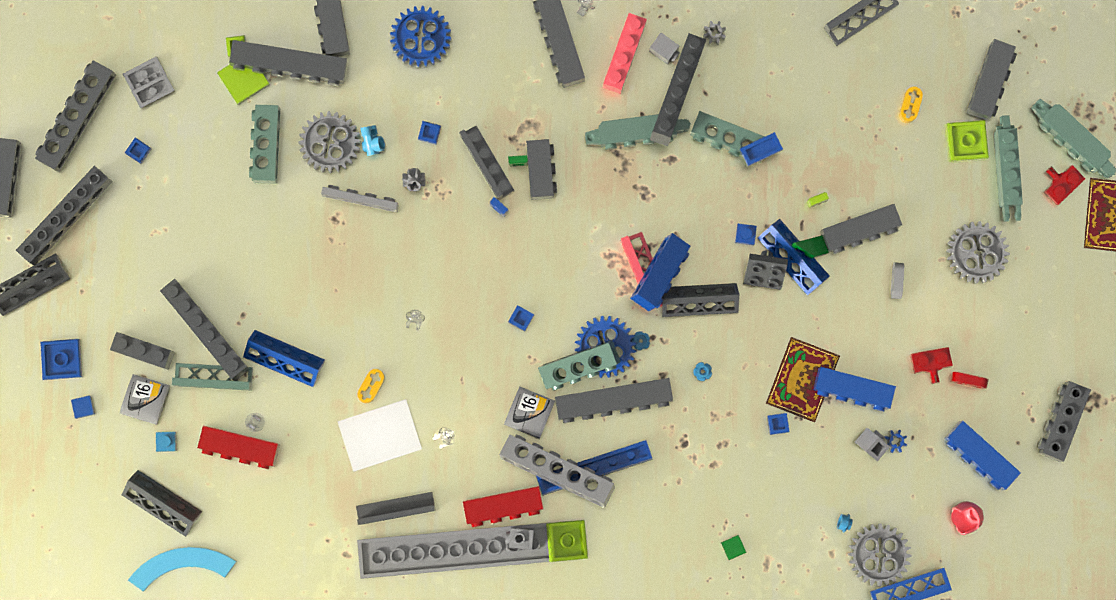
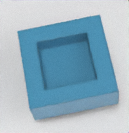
M156 432V452L177 451L176 432Z

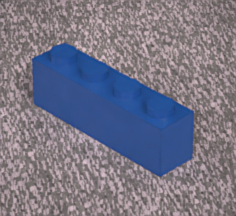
M673 233L665 237L630 299L647 311L658 308L663 302V294L667 293L672 286V283H670L672 278H675L680 272V264L688 258V250L691 246Z
M820 367L818 368L813 390L818 391L817 395L829 397L830 394L836 396V400L847 402L849 399L855 401V405L866 407V404L874 406V410L884 412L885 409H891L896 386Z
M959 421L944 438L948 441L946 443L948 447L953 451L958 450L962 454L961 458L966 463H972L976 466V472L982 477L987 476L991 480L990 484L997 490H1006L1021 474L1019 470L964 421Z

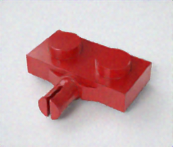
M1073 165L1060 174L1051 166L1046 172L1053 180L1044 193L1056 205H1059L1085 178Z
M949 347L910 355L914 374L921 372L930 373L932 384L940 383L939 370L953 366Z

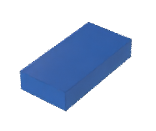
M775 132L740 148L747 166H751L783 150Z

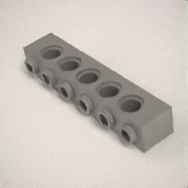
M509 435L499 454L502 460L603 508L606 507L615 489L611 478L604 475L602 477L597 476L595 471L587 467L584 469L580 468L571 459L563 460L554 451L546 452L537 443L529 444L520 435ZM521 450L529 451L525 457L518 455ZM538 458L546 459L543 465H537L536 460ZM556 466L563 467L560 473H554L553 469ZM573 474H579L581 476L580 479L575 482L571 481L570 477ZM596 482L598 486L596 489L590 490L587 488L588 484Z

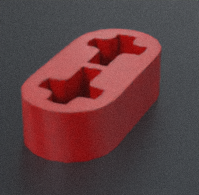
M953 372L951 382L981 389H987L989 380L960 372Z

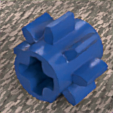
M890 430V436H884V439L887 440V445L891 448L890 453H893L895 449L900 453L902 452L901 447L907 446L904 443V439L907 436L900 435L901 430H898L896 434ZM894 438H899L900 440L897 445H892L891 443Z

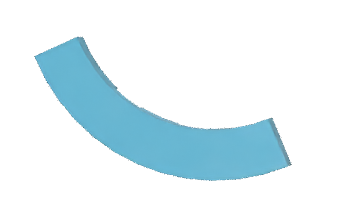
M197 547L178 548L151 558L141 565L128 581L144 592L161 575L183 567L205 568L225 578L237 561L225 554L210 549Z

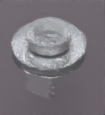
M578 0L581 6L577 13L581 16H585L589 8L595 9L592 0Z
M411 310L406 313V318L408 319L406 328H409L411 322H414L417 325L416 330L420 329L422 322L425 320V316L421 311Z
M251 413L247 416L245 425L248 430L258 432L263 429L265 420L261 414Z
M442 427L433 439L441 438L443 443L439 447L443 448L455 442V435L451 429Z

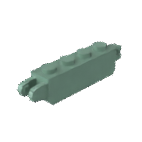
M1039 99L1031 107L1039 117L1038 122L1041 129L1046 133H1051L1057 144L1066 147L1068 154L1072 158L1078 159L1083 163L1082 167L1086 171L1092 173L1097 171L1107 179L1115 175L1116 168L1108 160L1111 157V151L1060 104L1050 106L1042 99Z
M659 114L603 121L599 125V129L585 132L586 145H601V148L605 147L606 150L616 149L618 145L633 147L636 146L635 143L643 142V145L654 144L653 141H650ZM677 120L670 142L673 141V138L677 137L678 133L689 130L691 124L689 120Z
M1004 115L1000 117V126H996V131L994 132L999 206L1002 208L1004 222L1009 221V207H1014L1015 220L1021 221L1023 199L1017 128H1014V125H1010L1009 115Z

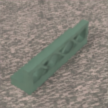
M176 363L175 378L172 377V385L252 391L253 367H248L250 369L248 371V382H242L238 380L230 381V377L226 381L219 380L216 375L221 370H224L219 365ZM180 367L188 368L193 374L188 378H180ZM202 369H207L212 375L208 379H200L197 373Z

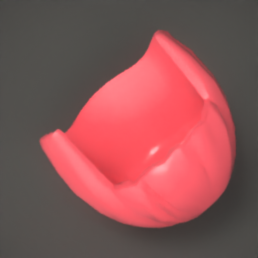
M964 501L952 508L951 518L958 532L962 535H967L976 531L982 525L984 515L983 510L973 502Z

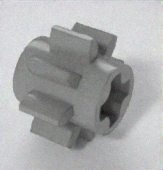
M710 21L709 27L704 26V31L707 33L703 35V38H708L709 44L716 42L719 45V39H725L726 36L722 32L726 31V27L722 28L720 21L717 24H713ZM714 29L717 30V34L712 36L711 34Z
M418 168L408 169L407 174H402L403 187H407L409 191H420L421 186H425V173H421Z

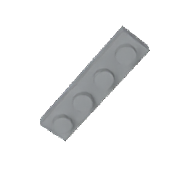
M328 185V188L323 187L321 192L323 197L398 212L399 204L390 197H384L383 200L376 198L377 195L371 193L360 195L358 191L352 189L341 191L338 186Z

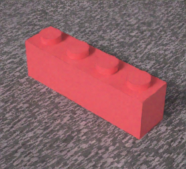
M631 13L628 14L605 77L603 88L621 94L647 19Z

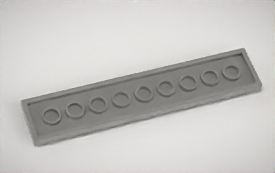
M546 523L357 540L360 579L549 562ZM510 528L534 530L532 550L508 548L509 544L505 543L506 532H510ZM517 535L515 540L520 543L523 541V537Z

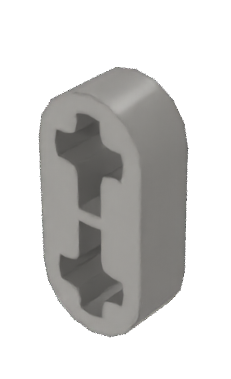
M894 262L891 298L901 299L903 294L904 263Z

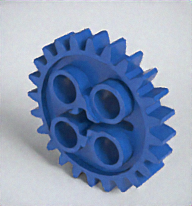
M414 6L413 12L407 8L408 14L405 15L401 12L402 19L395 18L398 25L391 26L395 32H390V36L394 37L390 42L391 44H396L392 49L393 51L399 50L397 57L404 56L402 60L404 63L410 60V66L416 62L418 68L421 63H424L425 67H427L429 61L435 65L434 59L437 58L441 61L440 54H447L444 48H450V45L446 42L452 41V39L446 35L451 33V29H445L449 26V23H442L445 19L444 15L438 18L439 11L437 10L433 14L432 7L425 11L424 6H422L421 10L418 11L417 7ZM423 20L422 31L424 37H422L421 53H418L419 40L417 36L420 35V21ZM410 23L417 24V28L412 31L408 30L407 26ZM429 24H433L436 26V29L433 32H428L426 30V27ZM413 41L416 45L413 49H407L405 47L407 42ZM427 43H433L435 45L434 48L430 51L426 50L424 47Z
M601 316L600 321L595 317L593 318L594 324L587 321L588 328L581 327L584 332L583 334L577 333L581 340L575 341L576 344L580 345L575 351L580 352L594 347L589 343L591 336L597 337V345L604 343L599 335V331H602L605 342L611 341L607 337V331L613 329L616 332V337L613 339L615 348L620 347L623 350V355L620 357L621 362L616 365V369L608 372L603 369L598 372L600 378L604 376V373L610 378L611 372L618 376V370L625 372L624 365L627 367L631 366L628 360H635L631 353L637 352V350L632 349V346L637 344V342H632L631 340L635 335H629L632 328H624L626 322L619 324L620 318H616L613 322L612 316H609L607 321L604 316ZM594 356V362L598 364L596 361V356Z

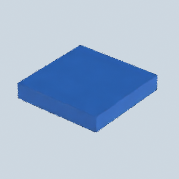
M80 339L40 342L43 380L82 377Z

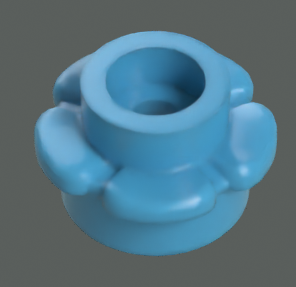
M642 331L636 332L635 337L631 339L632 342H637L634 345V348L637 350L647 349L650 345L649 335Z
M700 362L694 368L693 374L699 381H705L712 376V367L708 363Z
M841 514L838 519L837 529L842 530L843 533L846 530H850L853 519H850L849 514Z

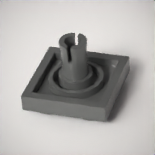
M767 250L763 251L761 255L750 253L743 284L781 290L788 259L773 257L771 251H769L767 256Z

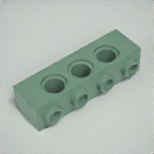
M255 105V110H252V121H255L254 129H251V140H254V145L250 148V159H253V166L249 167V178H252L254 183L277 184L281 110L278 105ZM264 121L270 122V126L266 130L261 129V124ZM268 140V147L260 148L261 141ZM261 159H268L266 167H259Z
M701 111L698 113L690 134L698 142H709L713 148L719 150L721 148L727 149L729 154L737 157L742 155L740 148L743 147V142L753 143L765 137ZM710 127L715 128L717 134L710 136L707 133V129ZM730 134L734 137L735 141L728 143L725 141L724 136Z
M611 340L543 364L538 369L545 388L557 390L564 387L563 383L570 382V384L581 381L580 377L587 375L588 378L598 375L600 370L605 369L608 372L616 369V365L621 361L614 342ZM594 356L601 358V365L594 362ZM577 362H581L584 365L583 371H579L576 368ZM559 368L566 371V377L559 375Z

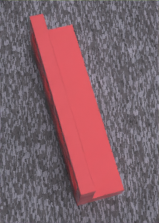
M642 232L629 237H623L620 240L638 284L644 275L643 271L647 270L639 264L638 259L640 255L647 257L650 263L653 259ZM640 237L642 242L640 251L633 249L631 240Z

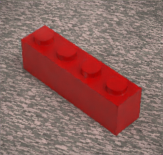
M203 426L197 448L202 449L201 453L213 456L215 452L221 454L220 458L232 460V457L240 458V463L250 465L252 461L258 463V467L269 469L270 466L275 467L280 444Z
M539 486L463 501L466 522L471 524L472 527L482 526L483 521L490 520L491 524L502 522V518L508 516L510 520L521 518L523 513H528L529 516L540 514V510H543Z

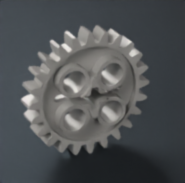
M328 111L325 117L320 112L319 119L314 115V122L307 120L309 127H302L305 134H299L304 139L298 142L299 145L304 146L299 149L300 152H306L303 155V159L310 158L307 164L310 166L315 163L314 169L317 170L320 166L322 173H324L326 168H328L330 174L333 168L337 172L340 171V166L347 169L345 163L348 162L352 165L353 163L350 158H357L354 151H360L356 144H360L361 141L355 139L360 134L359 132H353L357 128L356 125L350 126L352 120L349 119L345 122L346 116L342 115L339 118L338 112L331 116L330 111ZM333 126H335V130L332 134V140L334 144H330L328 158L325 159L324 156L328 149L326 141L330 140L331 129ZM321 127L328 128L325 135L318 134V130ZM340 131L346 132V137L342 140L336 138L337 133ZM317 145L323 146V150L319 154L313 152L314 147ZM339 149L342 151L340 157H332L334 150Z
M981 221L977 222L976 226L973 222H970L969 228L964 224L962 226L963 231L958 228L956 230L958 236L951 235L954 242L949 241L947 243L952 248L946 250V252L951 253L947 260H953L950 267L955 266L957 268L954 274L961 272L960 279L967 276V282L974 278L975 284L979 282L980 278L985 283L987 277L991 281L994 279L993 274L999 276L1000 272L998 269L1005 270L1002 263H1008L1004 256L1010 255L1009 252L1004 250L1009 247V245H1003L1006 237H999L1002 231L995 233L996 226L989 229V223L987 222L982 226ZM982 237L989 239L988 246L981 243ZM963 240L970 242L971 248L969 250L963 248ZM975 250L981 251L982 254H980V255L974 254V251H975ZM986 255L993 257L994 262L992 265L986 263ZM967 259H972L975 262L974 268L967 266ZM980 262L983 266V269H980L979 267Z
M880 523L877 529L873 524L870 525V530L863 527L864 534L857 532L859 538H852L855 545H849V548L853 549V552L848 553L849 556H853L849 563L855 564L851 570L859 571L856 577L864 576L862 582L870 579L871 586H873L875 581H877L878 587H881L882 581H884L886 586L889 585V580L896 583L895 577L897 576L902 579L903 577L900 572H907L904 566L911 564L906 561V558L912 557V555L906 554V551L911 549V547H905L904 545L908 540H901L903 533L896 535L897 528L889 531L890 525H886L884 529ZM878 538H881L880 552L884 553V557L880 558V573L878 572L879 558L875 557V553H879ZM868 540H872L875 544L874 549L871 551L867 550L865 546ZM888 540L894 543V548L891 551L885 548V543ZM868 559L874 561L875 565L872 570H868L865 567V562ZM889 559L894 563V567L890 571L885 568V562Z

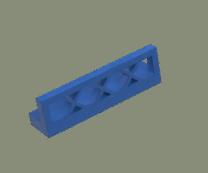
M778 219L758 237L768 251L773 253L774 257L788 259L786 271L807 295L830 277L815 258L810 259L803 251L792 246L793 243L799 240L781 219ZM769 232L775 238V243H770L765 238ZM779 248L786 250L787 258L779 254ZM792 263H797L800 266V272H795L792 269ZM804 277L810 278L814 282L811 288L806 285Z
M254 330L248 339L243 358L311 387H314L318 373L325 359L257 330ZM250 349L257 350L260 355L256 356L249 353ZM267 357L275 358L277 363L270 362ZM285 364L292 365L295 370L291 371L287 369ZM306 371L313 374L312 379L305 377L303 372Z
M941 568L870 591L872 600H877L876 594L880 592L890 595L888 600H891L892 597L896 598L894 600H923L951 591L952 589L945 568ZM941 573L944 583L937 586L932 584L933 576ZM921 580L927 583L924 590L918 592L912 589L915 581ZM903 586L908 589L906 595L900 598L894 595L896 588Z

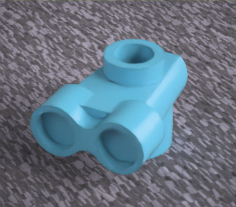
M376 125L360 128L364 139L362 148L364 152H367V156L380 154V151H384L385 142L382 136H377Z

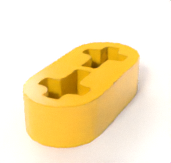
M910 87L905 92L899 113L900 119L905 123L914 121L918 115L923 93L918 87ZM915 91L918 98H915L913 103H911V96L909 94ZM910 106L912 107L911 114H913V116L906 118V114L904 112H906Z
M378 369L369 371L357 393L361 402L370 403L375 399L385 380L383 372ZM379 373L381 380L376 381L373 386L370 385L373 381L371 375ZM371 387L369 392L372 395L371 398L363 400L362 391L366 392Z

